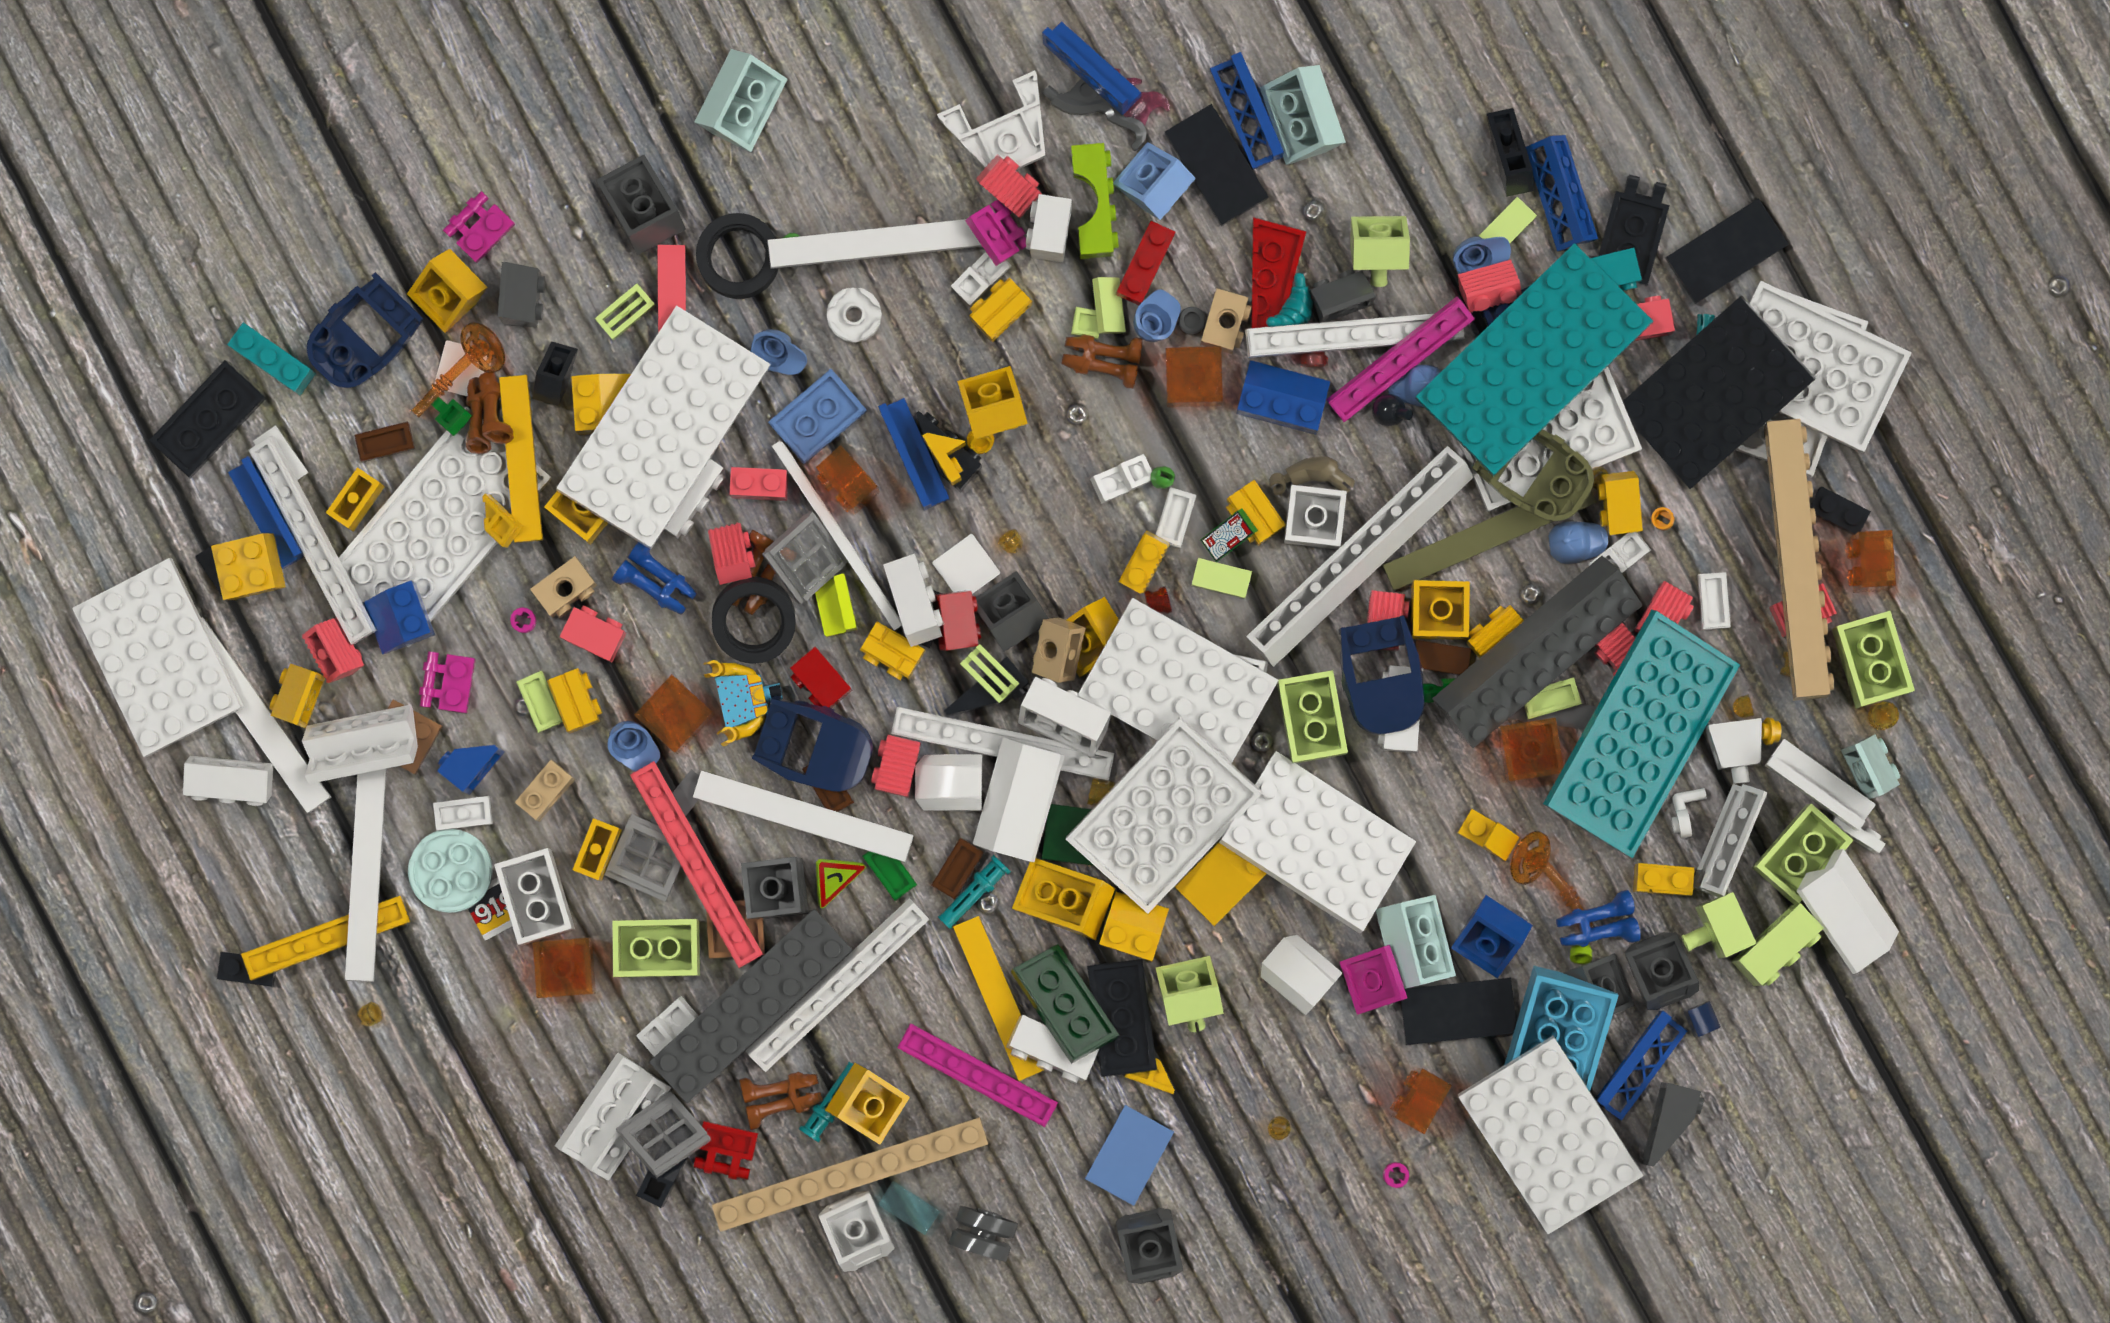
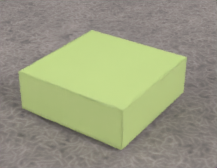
M1076 307L1071 335L1079 337L1083 334L1091 335L1098 340L1096 310Z

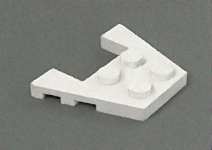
M1035 70L1012 80L1024 107L980 127L971 129L960 104L937 114L940 122L984 168L987 167L997 154L1003 159L1008 155L1019 165L1018 169L1045 158L1038 82Z

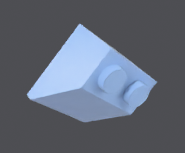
M1147 142L1115 179L1113 185L1145 212L1161 220L1196 178L1179 159Z

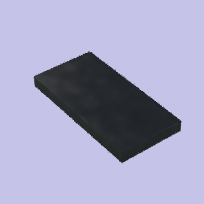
M1212 104L1164 132L1183 165L1196 178L1194 183L1221 226L1269 198Z
M1758 198L1668 255L1665 259L1694 304H1697L1789 244Z
M224 360L149 441L191 479L267 398Z
M1136 959L1087 966L1090 992L1119 1034L1117 1039L1099 1048L1098 1056L1101 1077L1157 1070L1143 960Z
M1511 977L1405 989L1407 999L1401 1000L1405 1045L1514 1034L1516 1027Z

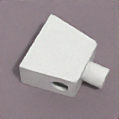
M1761 718L1707 725L1705 731L1718 770L1731 768L1733 784L1750 782L1748 766L1757 765L1761 762Z

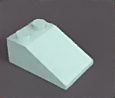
M1876 734L1841 750L1862 795L1868 799L1881 796L1900 785L1897 780L1900 778L1898 769L1894 763H1889L1885 755L1888 753V749L1882 738L1877 739Z

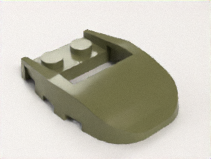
M1541 430L1533 439L1551 450L1553 454L1524 497L1498 481L1512 459L1494 477L1478 461L1472 467L1503 498L1548 521H1562L1573 516L1590 494L1594 483L1593 470L1588 461L1577 451L1575 452L1571 449L1564 439L1545 430Z

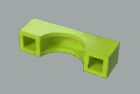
M1104 143L1072 145L1073 178L1087 183L1095 192L1098 201L1094 216L1087 223L1078 227L1080 258L1114 256V249L1119 248L1118 233L1112 232L1111 221H1116L1115 205H1110L1109 194H1114L1113 177L1107 178L1106 167H1111L1110 150L1105 151Z

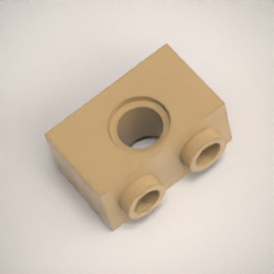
M1216 288L1200 345L1230 354L1233 353L1234 347L1240 348L1244 332L1239 331L1241 322L1248 321L1252 307L1247 305L1248 297ZM1226 315L1231 316L1235 321V325L1228 329L1223 328L1219 323L1220 318Z
M574 556L530 590L552 618L556 615L561 618L572 610L570 605L580 599L582 602L595 593L593 588L597 584L578 558ZM564 582H569L573 587L571 594L566 597L560 596L558 592L559 586Z
M1062 618L1043 619L1039 629L1037 650L1033 657L1032 673L1058 683L1075 680L1086 627Z
M550 760L515 803L536 821L540 822L575 781V778L555 761Z

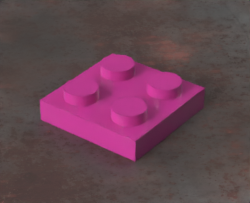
M1390 945L1340 961L1357 1015L1407 999Z

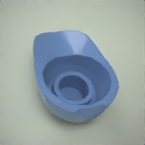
M1470 237L1455 249L1453 263L1458 274L1503 262L1509 260L1511 246L1505 237L1486 239Z
M1159 289L1151 293L1138 306L1135 312L1133 325L1136 334L1148 342H1158L1168 338L1174 331L1180 315V303L1164 290Z
M767 329L753 336L754 339L750 352L770 363L768 370L795 375L805 368L807 364L806 354L792 344L791 338L784 332Z
M1416 365L1387 388L1388 393L1398 396L1404 403L1423 407L1415 397L1441 370L1432 365Z
M1562 522L1554 526L1548 535L1550 554L1554 559L1563 564H1574L1602 554L1608 545L1606 530L1601 525L1595 523Z
M623 721L611 729L608 738V750L617 761L635 772L653 761L655 763L659 761V749L642 725L634 721Z

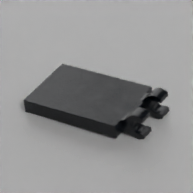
M1629 174L1624 193L1615 192L1598 256L1634 248L1642 281L1637 284L1648 286L1670 206L1662 203L1667 184L1654 183L1651 197L1636 193L1640 177Z

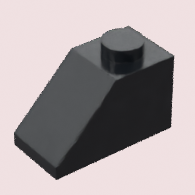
M551 341L536 372L532 399L559 406L569 383L578 352L577 348Z

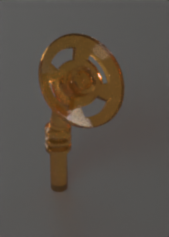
M476 322L469 323L462 329L460 340L465 355L444 375L441 374L439 376L440 379L437 378L435 380L436 384H431L432 388L411 410L414 415L419 418L438 396H444V391L449 390L448 386L452 387V382L471 363L487 373H495L504 366L505 352L500 340L493 331L485 325ZM470 332V337L466 340V335ZM479 334L485 337L492 347H489L486 341L479 339ZM493 356H494V357H495V363H494V365L491 367L489 364L492 362Z
M1540 831L1527 834L1515 848L1511 859L1510 871L1514 881L1522 885L1530 884L1544 872L1560 891L1559 896H1563L1562 901L1567 902L1565 904L1566 907H1570L1572 911L1574 909L1584 910L1579 902L1581 898L1576 896V891H1572L1573 885L1569 886L1548 861L1551 851L1548 836ZM1539 840L1537 847L1531 850L1527 849L1533 842ZM1522 858H1523V861H1522V870H1523V873L1521 874L1520 865H1521V860H1522ZM1590 922V928L1595 927L1593 922Z

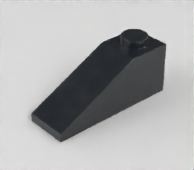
M1510 108L1486 113L1506 197L1534 191L1533 169L1514 109Z
M1006 657L999 664L1019 685L1000 704L1009 702L1012 698L1017 701L1028 692L1025 688L1029 684L1028 680L1010 659ZM995 667L991 670L1007 687L1011 685ZM987 675L982 677L999 695L1003 693ZM977 682L947 707L944 713L947 717L998 705L999 703Z

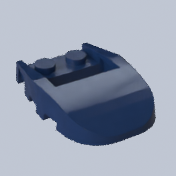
M376 272L371 275L373 279L361 288L356 286L340 302L334 303L327 310L329 313L321 324L318 323L307 341V355L311 364L330 383L338 387H357L375 376L402 352L424 320ZM362 299L401 335L382 357L343 321Z
M1400 616L1340 628L1341 682L1343 691H1345L1350 704L1349 708L1358 726L1366 732L1377 735L1403 731L1414 726L1421 718L1425 706L1423 671L1419 654L1405 617ZM1406 645L1411 673L1356 683L1351 655Z
M774 696L770 701L771 705L752 759L785 779L829 791H847L856 787L866 774L873 751L872 739L866 728L849 717L845 718L834 712L835 709L812 705L809 702L800 700L795 702L780 700V696ZM798 714L822 723L806 774L782 766Z

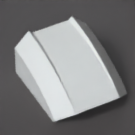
M981 754L924 755L915 765V800L924 811H982L983 756Z
M1298 935L1284 937L1262 962L1261 978L1304 1015L1309 1013L1342 974L1339 969Z
M869 1191L856 1192L827 1205L818 1215L843 1272L856 1271L862 1266L888 1256L894 1249L888 1231Z

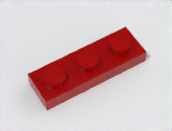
M1150 221L1116 292L1117 296L1137 305L1144 301L1175 236V231Z

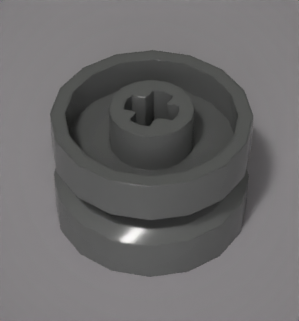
M960 1205L956 1220L958 1223L970 1227L971 1231L959 1228L954 1229L949 1244L975 1254L1007 1262L1011 1247L1005 1242L996 1240V1236L1007 1239L1014 1238L1018 1223L1002 1218V1215L980 1208L976 1210Z

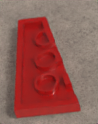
M1253 217L1251 328L1269 327L1266 324V320L1279 314L1284 303L1289 298L1307 231Z

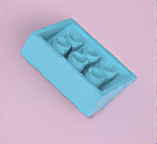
M1533 965L1504 1065L1554 1035L1590 1091L1617 1003L1618 993L1558 971Z

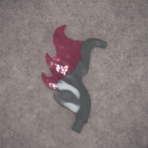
M1126 78L1133 86L1142 84L1141 79ZM1082 79L1069 92L1059 94L1050 85L1042 93L1051 101L1052 106L1071 115L1104 113L1107 121L1126 128L1135 134L1136 140L1132 144L1133 151H1137L1146 139L1145 125L1151 112L1160 107L1170 112L1168 99L1159 92L1151 91L1141 92V97L1121 115Z

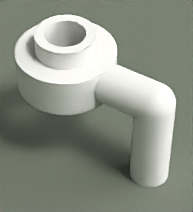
M1705 788L1673 795L1672 800L1676 817H1671L1674 834L1679 833L1680 838L1692 836L1690 818L1685 803L1707 799Z

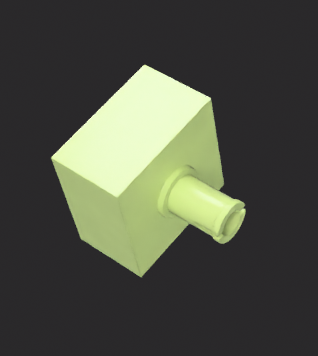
M1406 216L1351 217L1350 249L1353 270H1371L1370 285L1375 287L1386 286L1388 284L1387 270L1409 269L1410 236Z
M1733 892L1695 907L1703 927L1681 935L1688 952L1711 941L1718 958L1728 957L1757 944Z
M1210 956L1156 967L1160 993L1169 1026L1187 1022L1188 1030L1196 1032L1195 1022H1197L1200 1032L1206 1026L1204 1018L1224 1014Z

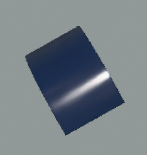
M1710 1001L1683 1011L1694 1037L1703 1036L1721 1027Z

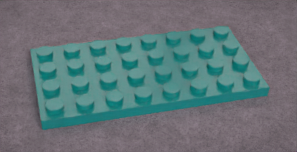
M1574 243L1418 393L1415 399L1494 477L1653 323V320Z
M1651 609L1543 805L1627 857L1633 858L1740 664L1660 612Z

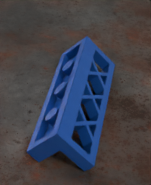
M1062 21L1053 30L1047 27L1042 32L1043 45L1121 115L1141 97V92Z
M1236 53L1231 56L1230 60L1210 68L1212 77L1252 170L1282 158L1284 151L1242 53ZM1232 67L1236 75L1233 86L1221 82L1218 72ZM1237 82H1239L1241 89L1236 88ZM1224 88L1231 90L1229 96H1227ZM1233 92L1245 96L1247 103L1243 111L1232 107L1230 99ZM1248 107L1250 108L1252 115L1246 113ZM1235 113L1241 115L1239 121H1238V119H1237ZM1244 117L1256 122L1258 127L1254 136L1242 131L1241 124ZM1259 131L1261 133L1263 140L1257 138ZM1246 138L1252 140L1250 147ZM1257 142L1265 145L1270 156L1255 161L1251 152L1254 143Z
M1566 135L1549 136L1526 146L1533 169V177L1557 252L1570 248L1574 243L1578 245L1597 240L1598 236ZM1544 147L1547 156L1544 164L1538 162L1535 150ZM1547 173L1551 174L1555 181L1552 190L1548 189L1545 184ZM1556 199L1563 206L1561 216L1554 213L1553 205ZM1564 225L1570 228L1573 238L1565 243L1561 235Z
M905 398L889 405L884 403L878 406L924 511L950 500Z
M247 456L241 460L242 465L228 473L260 532L274 533L281 567L284 569L304 558V555L254 460Z
M1664 1011L1658 1012L1595 1098L1601 1107L1620 1121H1622L1687 1032L1686 1029L1672 1020V1017ZM1667 1024L1678 1031L1672 1042L1661 1043L1660 1033ZM1669 1045L1663 1053L1662 1046ZM1658 1047L1659 1060L1656 1064L1644 1065L1643 1056L1648 1049ZM1652 1068L1646 1076L1645 1069ZM1641 1069L1642 1083L1638 1087L1628 1088L1627 1078L1633 1070ZM1636 1090L1631 1098H1629V1091ZM1625 1092L1626 1104L1618 1112L1609 1105V1102L1616 1093Z

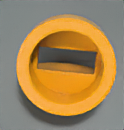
M1660 507L1653 512L1651 520L1657 529L1668 530L1673 526L1675 518L1671 510ZM1660 515L1670 520V522L1667 525L1664 522L1658 520L1657 517Z

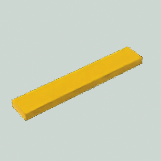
M528 376L499 377L503 423L510 425L514 435L511 442L505 443L511 513L523 525L514 538V542L542 541L543 535Z
M401 895L379 903L377 934L410 923ZM349 914L242 953L241 955L250 980H255L347 946Z
M979 916L953 926L1018 1080L1021 1081L1044 1071L1036 1066L1038 1061L1027 1057L1026 1061L1011 1055L1012 1050L1006 1048L1021 1014Z

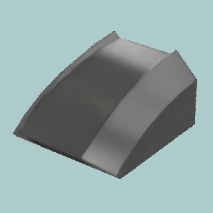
M1663 932L1636 942L1624 952L1647 1010H1659L1662 1007L1690 998L1699 991L1698 978L1676 932Z
M1158 1207L1154 1210L1131 1215L1125 1214L1116 1221L1128 1282L1142 1284L1174 1277L1183 1271L1170 1209Z

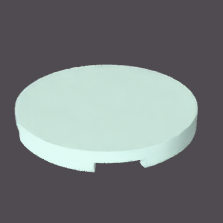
M457 829L436 831L423 838L412 853L408 864L409 882L417 898L428 907L441 912L455 913L471 908L484 897L492 880V861L486 847L475 836Z

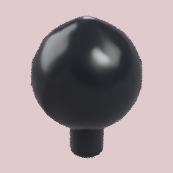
M1393 394L1380 396L1372 407L1375 421L1383 426L1398 425L1403 419L1410 420L1413 416L1412 410L1406 409L1404 402Z

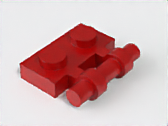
M703 1121L702 1127L710 1136L711 1141L700 1148L701 1150L708 1151L707 1158L695 1157L693 1168L702 1169L704 1173L711 1175L713 1172L728 1175V1178L737 1180V1178L748 1180L750 1169L740 1167L741 1159L753 1161L759 1133ZM717 1153L732 1156L731 1164L715 1161Z

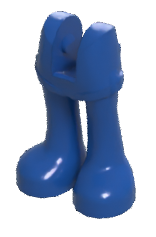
M638 542L629 554L628 559L665 583V586L662 588L627 560L616 571L612 581L619 585L631 583L658 601V605L661 608H668L678 614H683L686 608L678 600L673 599L670 596L676 588L681 594L686 595L692 600L697 593L686 582L684 576L676 575L652 557L650 549Z
M1628 890L1620 891L1610 903L1592 909H1574L1571 913L1556 919L1557 927L1572 926L1578 923L1581 932L1561 937V945H1579L1584 947L1590 942L1609 937H1621L1628 943L1640 941V927L1634 917L1590 928V922L1633 914L1635 906L1631 893Z

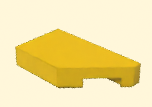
M484 494L482 496L486 511L484 530L502 547L508 548L523 525L490 494Z
M1156 1059L1157 1070L1125 1074L1124 1076L1174 1094L1175 1091L1159 1059Z

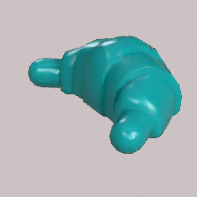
M1295 274V287L1292 288L1290 297L1284 303L1279 314L1266 320L1267 326L1307 324L1311 320L1314 303L1311 299L1309 288L1306 286L1304 274Z

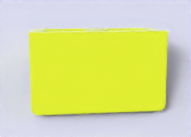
M845 574L833 576V579H830L815 592L826 637L857 630Z

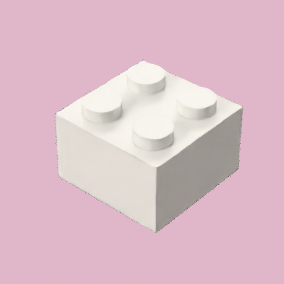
M1039 194L1038 202L1032 201L1030 222L1034 223V228H1028L1026 249L1030 250L1031 258L1064 262L1072 199Z
M1291 485L1284 543L1338 550L1341 546L1347 491Z

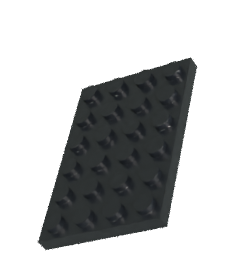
M1741 295L1623 400V404L1632 425L1686 486L1691 489L1816 378Z

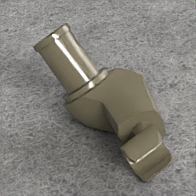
M1326 456L1305 458L1286 468V475L1274 473L1270 477V486L1278 483L1273 488L1275 495L1283 494L1286 490V483L1290 481L1293 485H1300L1311 480L1318 482L1328 481L1337 489L1347 491V493L1350 489L1342 484V482H1345L1351 488L1355 483L1353 478H1350L1338 468L1336 460Z

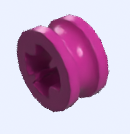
M517 608L511 614V625L519 633H528L536 626V616L528 608ZM524 613H528L529 616L527 618L531 619L530 624H524L522 628L518 627L517 625L520 623L516 621L517 616H523Z
M1390 1163L1383 1171V1179L1389 1186L1401 1188L1409 1180V1171L1401 1163ZM1394 1167H1399V1172L1404 1174L1403 1179H1398L1399 1183H1394L1393 1178L1389 1177V1172H1394L1392 1169Z

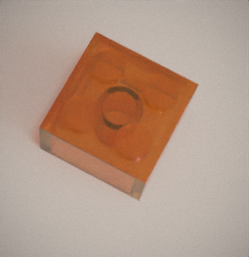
M1221 346L1166 348L1167 407L1222 406Z
M841 445L816 466L818 471L816 478L828 492L832 489L835 491L837 503L846 512L852 510L856 515L880 493L876 483Z
M1892 530L1858 532L1849 538L1850 542H1846V557L1851 559L1852 570H1848V584L1853 586V593L1887 591L1895 587L1896 575Z
M672 674L634 714L638 720L677 755L715 715Z
M1556 718L1504 725L1497 728L1506 783L1560 774L1564 766Z
M592 938L533 942L537 998L596 994Z
M1418 1068L1417 1071L1411 1070L1403 1084L1407 1086L1403 1096H1396L1390 1110L1394 1111L1391 1117L1415 1131L1425 1134L1452 1085L1427 1070Z

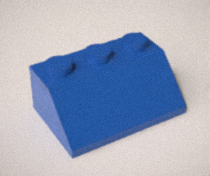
M1250 360L1236 414L1316 435L1330 381Z

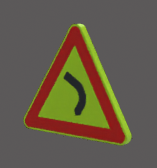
M818 859L816 861L819 907H826L865 870L866 866L860 862Z

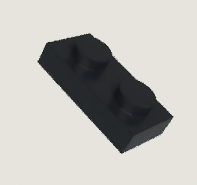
M1822 486L1810 505V508L1815 509L1816 517L1856 537L1859 536L1871 512Z
M220 952L218 980L274 987L276 972L251 981L241 954Z

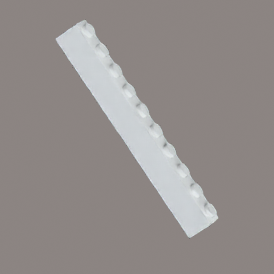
M1448 446L1439 453L1246 636L1255 650L1274 667L1474 477L1467 463Z

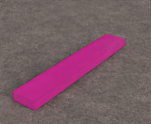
M1455 297L1327 398V402L1341 420L1346 422L1475 320V318L1462 301Z
M911 1023L897 1047L1043 1127H1046L1058 1102Z

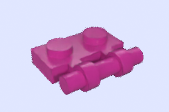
M482 191L475 198L471 197L466 202L467 206L457 216L453 215L448 220L450 223L443 229L450 238L457 231L463 235L456 244L476 263L515 226V223L495 204L488 211L482 207L489 199ZM476 213L480 219L469 229L464 223Z
M998 199L965 220L995 266L1020 251L1019 248L1021 250L1026 248L1025 231L1022 227L1019 228L1011 217V210L1005 207Z
M428 651L427 662L423 663L422 669L425 671L423 687L419 688V695L421 696L420 707L431 708L432 697L440 698L439 710L467 714L476 659L447 654L445 665L437 664L439 653ZM436 673L444 674L441 690L434 689Z

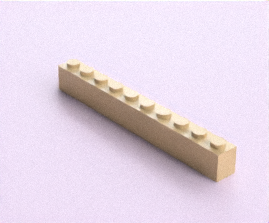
M1800 419L1768 421L1764 425L1793 701L1827 698L1830 695V690H1834V679L1832 673L1828 674L1827 663L1831 662V651L1829 646H1825L1824 635H1828L1827 619L1822 618L1821 607H1825V596L1823 590L1819 591L1818 580L1822 579L1821 564L1816 563L1815 552H1819V541L1817 535L1813 536L1812 525L1816 524L1815 509L1810 508L1809 498L1813 497V486L1811 481H1807L1806 470H1810L1809 454H1804L1803 443L1807 442V431L1805 426H1801Z
M978 1117L712 1204V1208L721 1232L976 1149L989 1143L981 1118Z

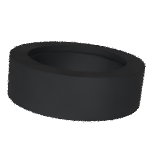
M731 213L712 221L702 232L696 247L697 266L707 285L718 294L732 299L750 298L767 289L779 268H770L767 241L776 239L771 229L760 219L744 213ZM735 230H743L754 234L760 239L765 248V261L761 270L753 278L743 282H732L722 278L714 270L711 261L712 250L717 240L724 234Z
M752 577L735 581L727 585L716 598L712 610L713 635L720 648L735 660L751 664L770 661L785 651L794 636L796 627L794 605L787 592L774 581L763 577ZM759 595L766 597L777 606L781 614V625L778 632L772 639L763 644H744L735 639L727 628L726 616L728 610L734 602L744 596Z

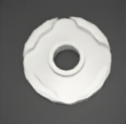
M863 288L842 289L833 296L828 304V325L835 336L843 341L852 343L866 341L876 333L881 323L882 313L879 302L872 293ZM851 308H858L862 312V317L857 322H850L846 318L847 311Z

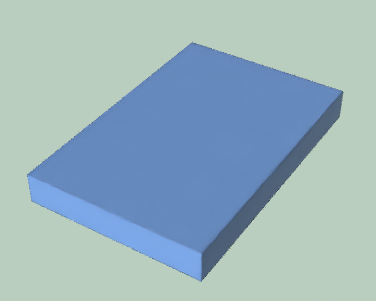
M830 369L768 423L805 465L864 415L867 410L835 372Z
M1125 1105L1085 1179L1134 1206L1174 1131Z

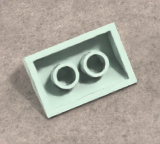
M731 49L694 122L713 135L751 152L788 79L751 54Z
M1320 65L1298 67L1260 87L1273 128L1284 151L1283 158L1286 165L1328 152L1346 143Z
M1436 895L1376 909L1384 946L1390 945L1404 989L1456 976Z

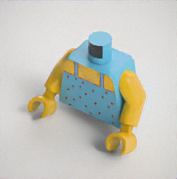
M716 660L704 662L703 665L708 664L712 667V673L704 674V677H715L726 726L717 732V735L724 733L728 738L721 745L727 746L733 741L752 736L765 723L769 711L767 702H770L774 696H780L783 699L780 683L764 686L761 675H757L754 669L738 663H719Z

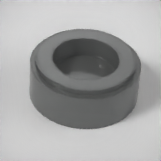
M1187 307L1181 311L1178 317V326L1183 333L1196 335L1205 327L1206 318L1202 310L1197 307Z

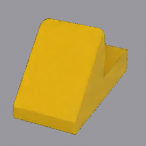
M931 433L922 435L923 440L951 485L953 486L960 482L962 479L959 473L963 469L955 457L950 459L948 456L964 447L966 442Z
M1473 809L1470 810L1457 832L1503 861L1507 860L1520 838L1499 822L1495 823Z

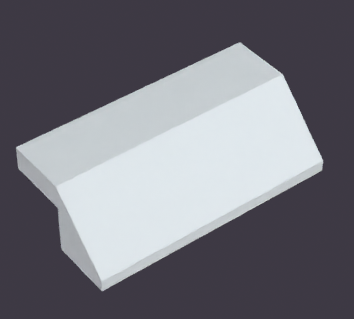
M412 705L308 725L302 739L309 757V763L305 772L308 784L413 763L418 745Z
M1003 737L973 844L993 852L1035 862L1065 755Z
M1785 739L1780 742L1765 764L1768 769L1855 831L1861 829L1866 822L1865 819L1876 805Z
M1735 784L1732 785L1695 873L1694 889L1716 897L1725 896L1767 792L1745 784L1742 787Z
M1844 849L1833 852L1825 869L1806 873L1797 889V893L1814 918L1824 928L1823 931L1852 974L1858 973L1890 950L1899 931Z
M617 1053L555 1144V1147L578 1160L590 1171L609 1181L630 1150V1147L620 1137L616 1128L666 1095L671 1087L635 1062ZM643 1129L634 1134L636 1139L639 1137Z

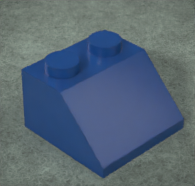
M412 580L389 588L363 602L377 630L374 633L382 655L435 636L417 584Z
M496 745L454 749L452 753L447 751L439 760L440 768L437 771L462 792L470 795L505 751Z
M1485 895L1452 944L1451 949L1498 979L1523 945L1533 925Z

